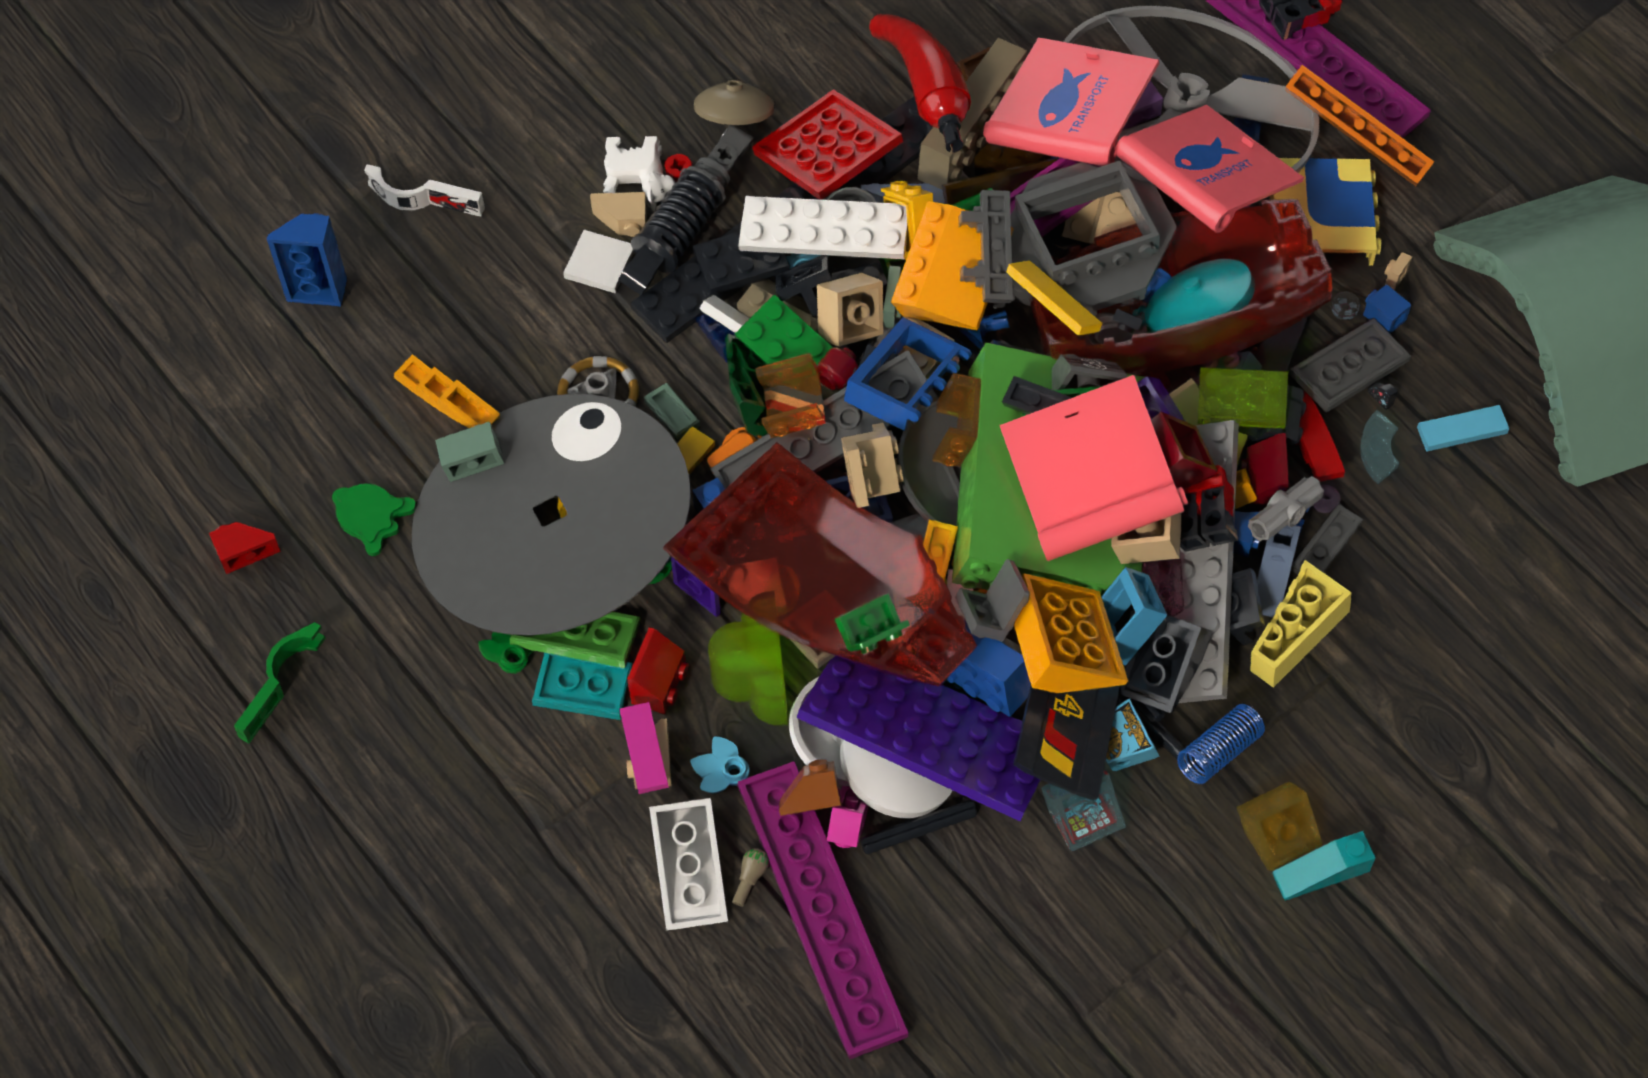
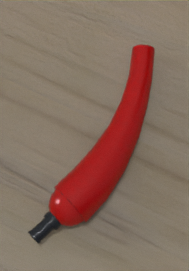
M878 14L874 16L870 22V32L875 38L891 43L902 55L909 73L919 116L932 127L939 129L940 133L944 136L945 147L948 152L951 151V147L952 152L960 151L963 148V141L959 131L961 128L960 123L965 119L972 101L962 71L950 52L927 29L915 22L896 15Z

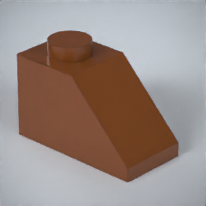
M819 759L804 766L780 799V816L840 806L841 793L835 762Z

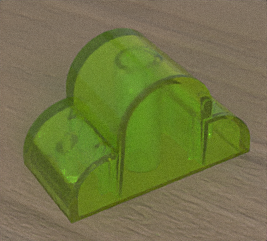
M774 591L764 592L747 602L742 611L741 622L726 624L712 635L708 645L711 682L714 689L722 697L735 702L749 701L753 713L763 722L772 725H787L786 691Z

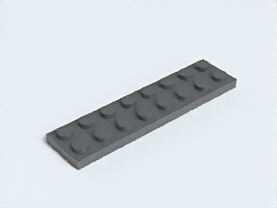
M909 350L882 365L870 378L868 386L907 404L927 379ZM845 387L823 401L826 424L819 425L795 417L710 469L731 497L732 505L738 516H746L789 490L786 487L784 477L796 475L799 484L844 457L841 438L873 432V424L884 423L887 430L894 426L845 402ZM932 388L928 394L932 396L934 403L939 399ZM919 404L915 409L921 411L926 407Z

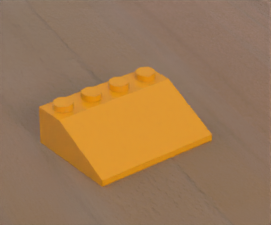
M927 202L891 303L902 316L978 330L988 302H983L982 287H975V282L960 281V268L963 265L967 268H974L977 266V262L981 260V233H976V227L970 228L968 225L959 227L958 216L961 211L967 210L953 205ZM1011 226V236H1012V233H1013V231H1014V228Z
M1023 573L1022 578L1029 590V600L1016 618L1014 627L1032 688L1054 693H1064L1126 685L1128 678L1100 591Z

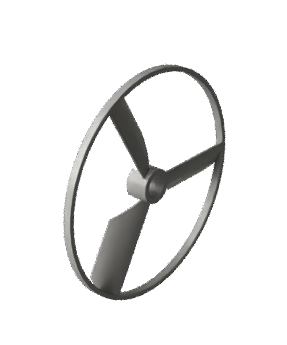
M1134 6L1111 10L1094 16L1076 27L1063 41L1073 43L1090 29L1110 22L1133 55L1158 59L1159 65L1152 77L1168 88L1163 102L1166 112L1151 126L1208 105L1222 115L1311 131V139L1307 151L1291 167L1298 173L1308 162L1314 150L1319 134V115L1286 92V86L1239 77L1231 84L1209 96L1210 90H1207L1208 83L1201 77L1190 73H1180L1179 79L1175 76L1173 77L1130 18L1145 16L1169 17L1196 22L1218 29L1259 50L1292 79L1297 70L1290 62L1253 34L1232 23L1187 9L1166 6ZM1119 157L1115 158V162L1121 161L1128 176L1152 184Z

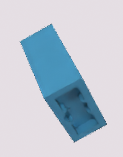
M1127 567L1123 569L1102 595L1121 660L1125 666L1167 616L1149 575ZM1132 604L1135 614L1118 634L1114 625Z

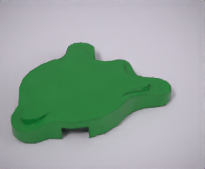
M359 484L349 488L342 487L335 490L332 495L339 525L350 536L361 540L365 545L366 553L370 556L379 555L382 551L383 540L399 532V526L394 519L411 515L416 509V503L413 498L394 497L385 489L374 484Z

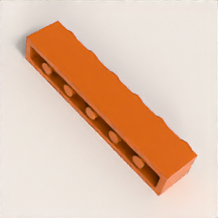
M1301 65L1286 85V92L1413 185L1417 186L1433 165L1434 161L1305 66Z

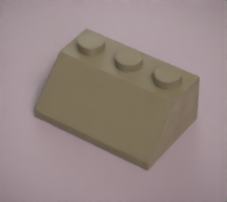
M769 279L753 283L738 301L737 310L751 318L773 295L778 297L776 283ZM794 295L782 301L818 333V315L812 317L804 298Z

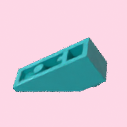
M1363 831L1334 840L1273 871L1272 874L1284 901L1370 872L1375 856Z

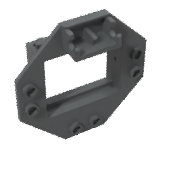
M1120 160L1101 167L1081 162L1030 179L1023 193L1015 196V208L1011 213V226L1014 228L1011 236L1012 263L1030 260L1091 314L1096 316L1097 310L1135 298V300L1145 299L1146 290L1177 231V226L1156 186L1129 177ZM1120 191L1143 236L1055 265L1033 220Z

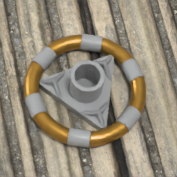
M593 356L576 362L566 370L560 379L557 395L589 394L615 399L618 371L629 386V396L625 403L636 407L639 398V383L631 368L623 362L607 356ZM591 367L612 368L604 373H591L587 376L586 381L568 389L577 374Z

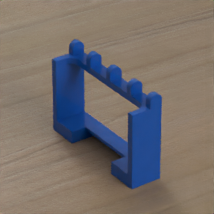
M902 317L848 379L844 401L905 431L909 420L916 422L921 417L920 411L915 408L919 404L929 407L933 403L932 396L928 394L930 390L935 388L942 391L947 386L946 381L941 378L945 372L953 375L957 374L960 370L958 365L959 359L968 360L972 353L968 348ZM905 345L941 363L907 404L868 386L870 378L892 353L898 355Z

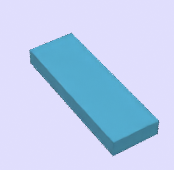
M1500 405L1419 422L1417 429L1427 452L1508 434L1509 426Z

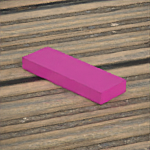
M649 702L620 708L638 793L643 794L669 788Z

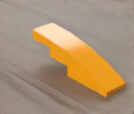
M413 354L394 373V378L414 394L467 428H472L475 425L490 422L492 425L500 417L498 411L456 379L453 382L436 367L433 369L429 368Z

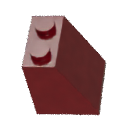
M1162 411L1151 419L1176 489L1182 487L1184 490L1218 472L1195 425Z

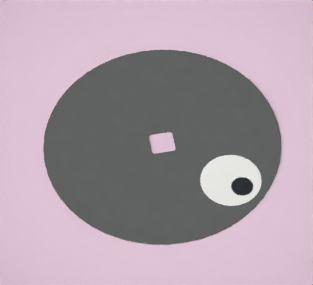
M564 394L543 397L515 405L500 412V417L491 426L498 437L504 464L450 482L439 461L426 481L417 501L412 525V549L420 577L434 598L453 615L476 627L510 635H541L570 630L606 616L627 603L657 576L674 553L683 534L690 507L691 489L689 473L679 446L670 433L653 417L633 405L620 400L589 394ZM558 496L567 511V515L542 527L533 508Z

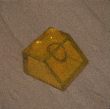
M1290 781L1237 807L1245 834L1269 871L1323 845L1307 793Z

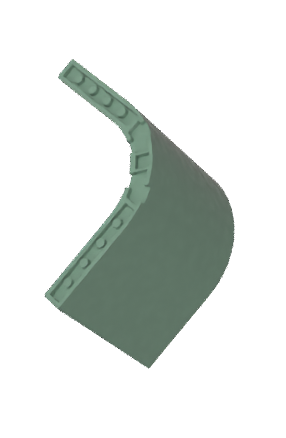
M1611 175L1434 232L1436 239L1434 241V249L1440 259L1496 279L1515 299L1518 310L1523 312L1536 341L1540 354L1539 364L1544 371L1546 381L1544 383V391L1550 403L1549 419L1554 425L1556 436L1554 437V446L1559 452L1560 464L1558 468L1561 477L1578 487L1648 463V185Z

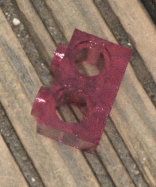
M1181 558L1142 562L1141 573L1149 575L1167 615L1175 617L1183 612L1185 606Z

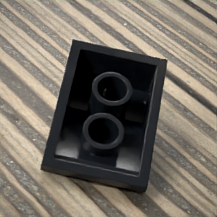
M1167 615L1127 663L1125 672L1128 682L1126 685L1120 686L1119 694L1173 714L1203 660L1213 631Z

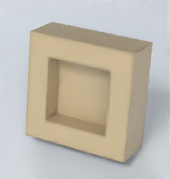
M1402 252L1396 261L1392 259L1384 272V274L1388 275L1385 285L1387 284L1393 290H1396L1408 272L1412 256Z

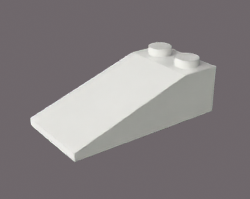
M711 798L649 807L666 931L728 922Z

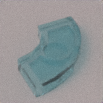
M1378 410L1367 421L1360 442L1363 464L1368 474L1377 484L1382 482L1399 466V462L1394 457L1391 449V440L1397 433L1398 427Z

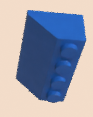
M318 213L300 214L268 234L267 242L287 302L330 306L342 305L347 276L329 216Z

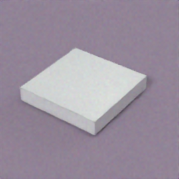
M583 230L564 270V278L616 293L620 284L618 279L634 254L631 243Z

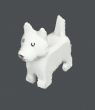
M607 137L605 147L607 155L604 160L607 178L603 184L605 187L603 193H615L618 184L642 183L643 192H645V196L650 202L652 211L655 212L657 202L662 201L666 193L675 184L671 176L663 175L660 161L662 146L658 137H645L642 148H630V151L625 148H618V145L621 143L620 137Z

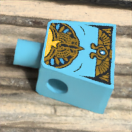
M1130 699L1115 709L1106 761L1112 771L1124 769L1159 757Z

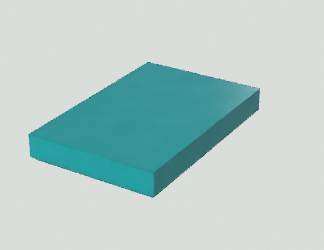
M544 653L532 699L533 706L620 720V708L624 707L628 690L627 678L633 664L632 662H627L625 668Z

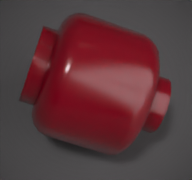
M831 348L817 365L818 380L830 390L844 389L847 387L848 379L859 367L856 362L857 356L848 348Z

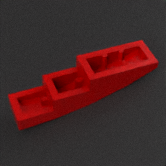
M1304 391L1303 401L1306 402V410L1300 418L1299 426L1302 427L1303 434L1300 441L1295 445H1299L1305 464L1309 463L1313 476L1318 481L1322 482L1344 477L1345 469L1330 432L1316 404Z

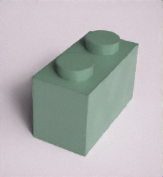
M490 422L475 425L472 428L435 440L441 466L450 482L504 464L498 437Z

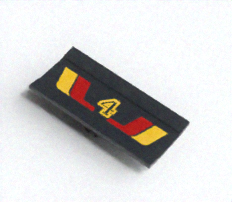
M1030 684L1013 765L1029 775L1075 795L1097 800L1099 798L1120 686L1054 693L1032 688Z

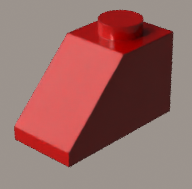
M234 522L221 525L215 531L209 533L226 574L281 552L274 533L242 523Z

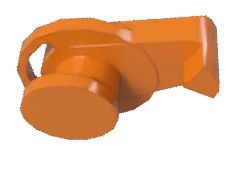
M745 427L732 430L726 435L722 445L707 458L709 467H714L758 439L752 434L747 433L748 431Z

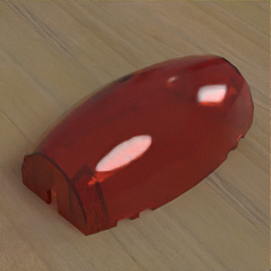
M1298 199L1262 200V206L1244 207L1237 210L1229 225L1220 233L1213 231L1189 211L1171 214L1177 226V231L1158 268L1163 269L1173 277L1189 267L1210 260L1233 259L1244 263L1254 278L1255 291L1249 304L1241 310L1230 311L1197 322L1158 330L1155 333L1134 334L1132 339L1125 342L1115 343L1114 337L1104 338V344L1094 345L1088 338V334L1078 336L1029 292L1028 295L1044 355L1050 356L1054 360H1058L1060 355L1067 354L1087 359H1103L1107 362L1117 363L1125 373L1142 375L1194 366L1236 353L1269 339L1300 322L1331 301V268L1317 239L1313 240L1312 228ZM1137 224L1129 225L1095 237V244L1080 249L1079 245L1069 248V255L1058 260L1052 256L1055 265H1059L1143 235ZM1135 298L1106 308L1130 306L1132 315L1135 309L1138 310L1141 305L1147 306L1148 303L1144 299L1135 300ZM1102 309L1097 310V314L1102 313Z

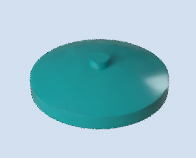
M1233 259L1210 260L1189 267L1170 278L1154 293L1146 306V323L1154 336L1168 342L1190 341L1211 334L1230 323L1247 307L1255 291L1254 278L1244 263Z

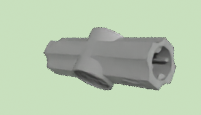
M1312 476L1310 478L1304 477L1286 492L1283 490L1277 491L1269 500L1267 507L1249 520L1248 528L1251 530L1252 536L1259 541L1269 540L1286 525L1294 527L1299 523L1305 511L1322 498L1324 490L1320 486V481Z

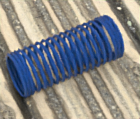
M1237 705L1232 711H1229L1228 714L1205 731L1204 734H1201L1200 737L1179 752L1177 756L1178 765L1183 774L1194 783H1206L1219 770H1222L1226 764H1229L1230 761L1264 734L1265 726L1261 716L1248 705ZM1238 710H1243L1246 713H1248L1254 719V721L1247 714ZM1237 713H1240V714L1244 715L1246 718H1248V719L1251 721V723L1253 724V726H1254V728H1255V730H1256V734L1254 733V730H1253L1252 726L1250 725V723H1249L1245 718H1243L1242 716L1238 715ZM1238 717L1241 718L1249 726L1252 733L1249 732L1248 728L1245 726L1244 723H1242L1238 719ZM1187 754L1189 755L1190 761H1191V763L1193 764V766H1194L1200 773H1202L1203 775H1205V777H1204V776H1201L1200 774H1198V773L1192 768V766L1190 765V763H1189V761H1188ZM1191 755L1194 757V759L1196 760L1197 764H1198L1202 769H1204V772H1203L1202 770H1200V769L1198 768V766L1194 763V761H1193Z

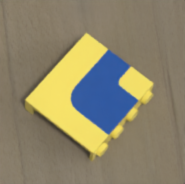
M1301 158L1279 159L1286 163L1288 166L1292 167ZM1309 158L1308 162L1299 172L1304 177L1303 182L1270 196L1271 227L1278 243V264H1285L1288 252L1301 251L1366 253L1369 265H1373L1376 254H1380L1381 239L1376 238V232L1379 230V215H1374V209L1377 208V193H1373L1372 187L1375 186L1376 176L1375 170H1371L1370 159Z

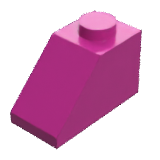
M842 786L840 790L841 805L832 807L827 841L834 842L836 846L842 848L857 847L862 836L869 806L853 792L851 787Z

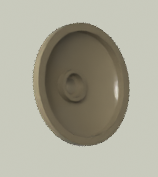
M730 80L703 90L694 100V110L700 117L711 122L727 125H746L769 118L774 112V101L766 92L753 85L738 80Z

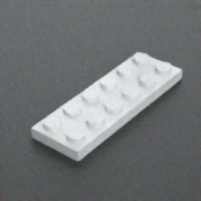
M745 196L738 246L740 251L905 259L908 236L906 206L897 203Z

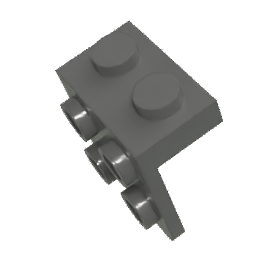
M1007 559L986 594L960 588L955 599L973 635L979 638L986 637L1003 641L1008 632L1014 627L1015 620L1022 608L1027 605L1029 590L1015 562Z

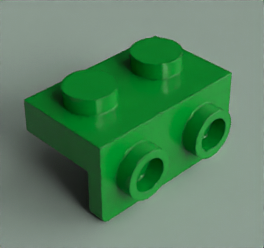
M889 593L883 594L834 619L848 652L860 650L862 654L878 648L877 642L884 638L888 642L902 636L901 630L910 626L908 620L900 621Z

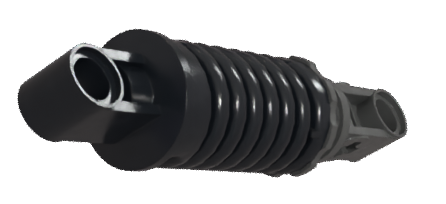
M729 125L707 158H700L696 162L695 167L689 166L681 171L678 181L675 182L672 189L666 194V197L655 209V212L644 224V227L632 238L631 246L636 256L627 264L618 281L642 296L658 271L671 273L676 269L678 259L683 257L684 251L690 247V243L701 232V228L706 225V221L711 218L717 207L726 199L724 188L730 182L728 173L739 158L745 154L754 137L736 125Z

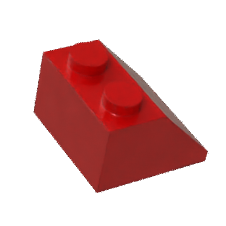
M649 627L627 680L631 704L638 705L649 702L652 711L665 715L668 706H673L678 695L677 684L679 680L685 679L689 663H686L685 651L651 627Z

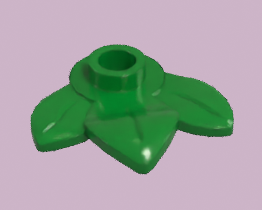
M492 632L491 640L479 641V650L483 657L498 663L499 667L507 673H519L524 670L528 661L527 657L534 652V650L523 649L515 644L510 645V634ZM513 658L517 662H509L508 659Z

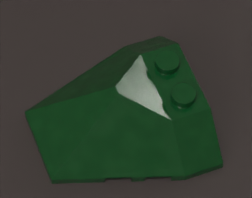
M727 334L725 343L729 384L738 413L745 425V429L750 434L765 436L795 418L776 410L768 411L765 384L773 383L785 388H792L739 341L736 336ZM804 384L798 392L807 394L808 386Z

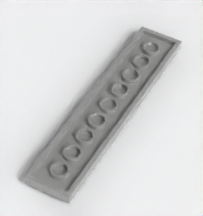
M1235 420L1197 425L1196 427L1214 464L1220 465L1226 471L1227 481L1234 487L1233 519L1235 523L1239 424ZM1234 542L1216 546L1210 544V547L1187 552L1180 547V556L1178 559H1174L1171 616L1213 631L1203 660L1179 703L1227 699Z

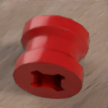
M683 154L671 155L665 161L666 175L671 176L677 182L681 173L679 169L683 170L692 166L691 160Z

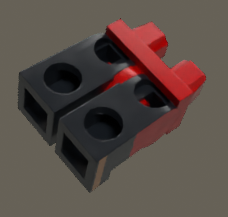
M1259 0V5L1269 21L1272 20L1271 24L1283 41L1291 38L1295 31L1306 27H1314L1320 23L1321 25L1328 23L1330 15L1340 10L1342 0Z
M1215 465L1218 471L1215 475L1184 489L1188 504L1183 505L1184 512L1181 513L1180 547L1185 552L1210 547V544L1216 546L1238 541L1233 519L1234 487L1227 481L1226 471L1220 465Z

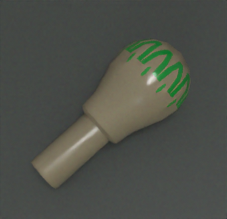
M753 848L744 854L739 878L741 882L732 903L743 907L751 887L755 886L757 880L767 870L769 859L765 851Z

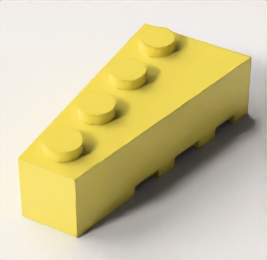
M1305 560L1298 576L1292 581L1287 595L1278 605L1273 619L1267 624L1251 652L1250 671L1274 688L1350 612L1352 592Z

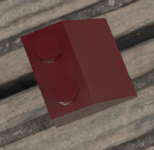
M1279 433L1247 447L1245 458H1240L1239 470L1246 469L1257 500L1246 504V511L1248 512L1262 511L1267 507L1269 500L1277 491H1287L1286 433Z

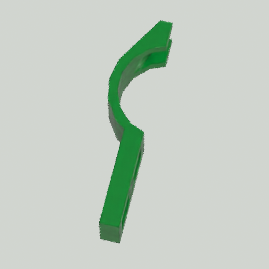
M314 622L282 638L271 649L266 661V673L269 679L234 725L239 739L249 744L284 697L281 686L277 681L279 668L284 661L297 652L305 650L317 651L326 638L319 633L322 629L321 625Z

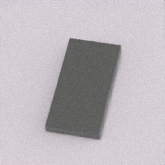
M1373 318L1292 367L1289 375L1327 413L1409 362L1411 355Z

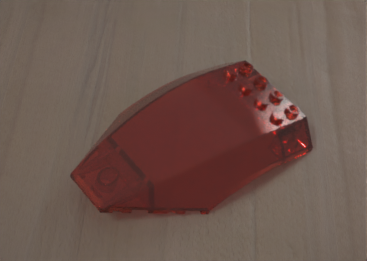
M778 442L663 546L664 551L713 592L761 625L800 644L833 654L879 672L940 687L977 647L972 635L966 630V623L962 615H958L951 601L952 595L944 579L937 573V566L934 560H930L923 546L924 540L921 534L918 536L913 535L882 520L862 507L857 508L853 501L829 485ZM889 593L900 621L908 620L910 626L902 629L903 635L894 640L886 642L884 638L878 641L879 647L868 653L862 654L860 650L849 651L834 619L883 594Z

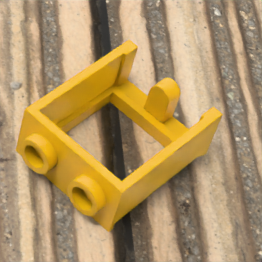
M895 181L891 183L890 187L881 188V192L885 193V196H883L884 203H897L906 206L908 226L904 259L906 260L927 202H933V193L923 190L918 185H908L907 181Z

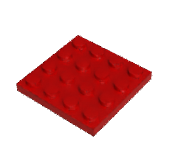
M833 89L752 146L755 156L819 200H823L901 144L903 138L900 132Z

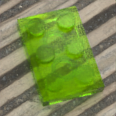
M1201 368L1197 424L1235 420L1239 426L1285 429L1288 372Z

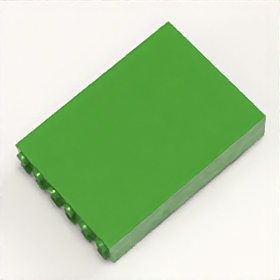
M985 343L969 370L956 524L958 528L955 537L952 583L960 584L967 589L980 588L989 590L1002 565L1009 559L1015 562L1021 576L1025 573L1100 591L1102 597L1125 567L1142 572V562L1120 563L1111 547L1112 538L1051 561H1047L1041 547L1034 520L999 425L1022 417V412L1006 407L1002 403L1013 377L1016 376L1052 390V367L1058 358ZM1134 375L1137 383L1145 378Z

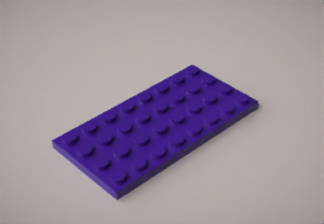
M846 648L830 659L799 708L796 717L1018 821H1021L1041 779L1029 775L1013 765L1022 726L1021 720L1009 717L1000 711L996 712L983 703L919 675L910 669L899 668L897 664L871 652L862 654L860 650L848 652Z

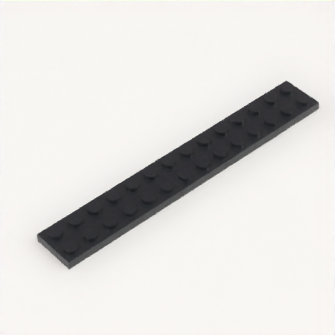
M915 96L881 120L900 132L903 142L835 191L849 187L861 189V185L873 183L884 184L920 157L921 143L933 127L919 116ZM796 183L775 197L819 200ZM742 222L721 237L740 232ZM692 257L644 292L642 296L640 295L631 302V309L666 343L706 315V313L701 311L700 307L703 301L712 295L709 292L696 257ZM745 285L714 295L725 301Z

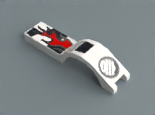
M367 164L364 169L369 177L368 185L385 202L399 210L413 211L432 204L481 217L485 209L482 192L433 180H428L423 186L414 190H399L385 183L380 167Z

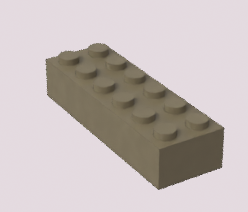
M1000 38L995 41L966 81L972 102L965 119L960 123L961 128L959 131L963 141V148L958 152H952L951 147V151L948 152L945 147L943 134L940 133L938 128L933 127L921 143L918 180L941 190L942 184L960 180L963 168L970 166L978 147L982 148L985 145L986 137L983 136L984 124L990 120L1024 63L1027 50Z

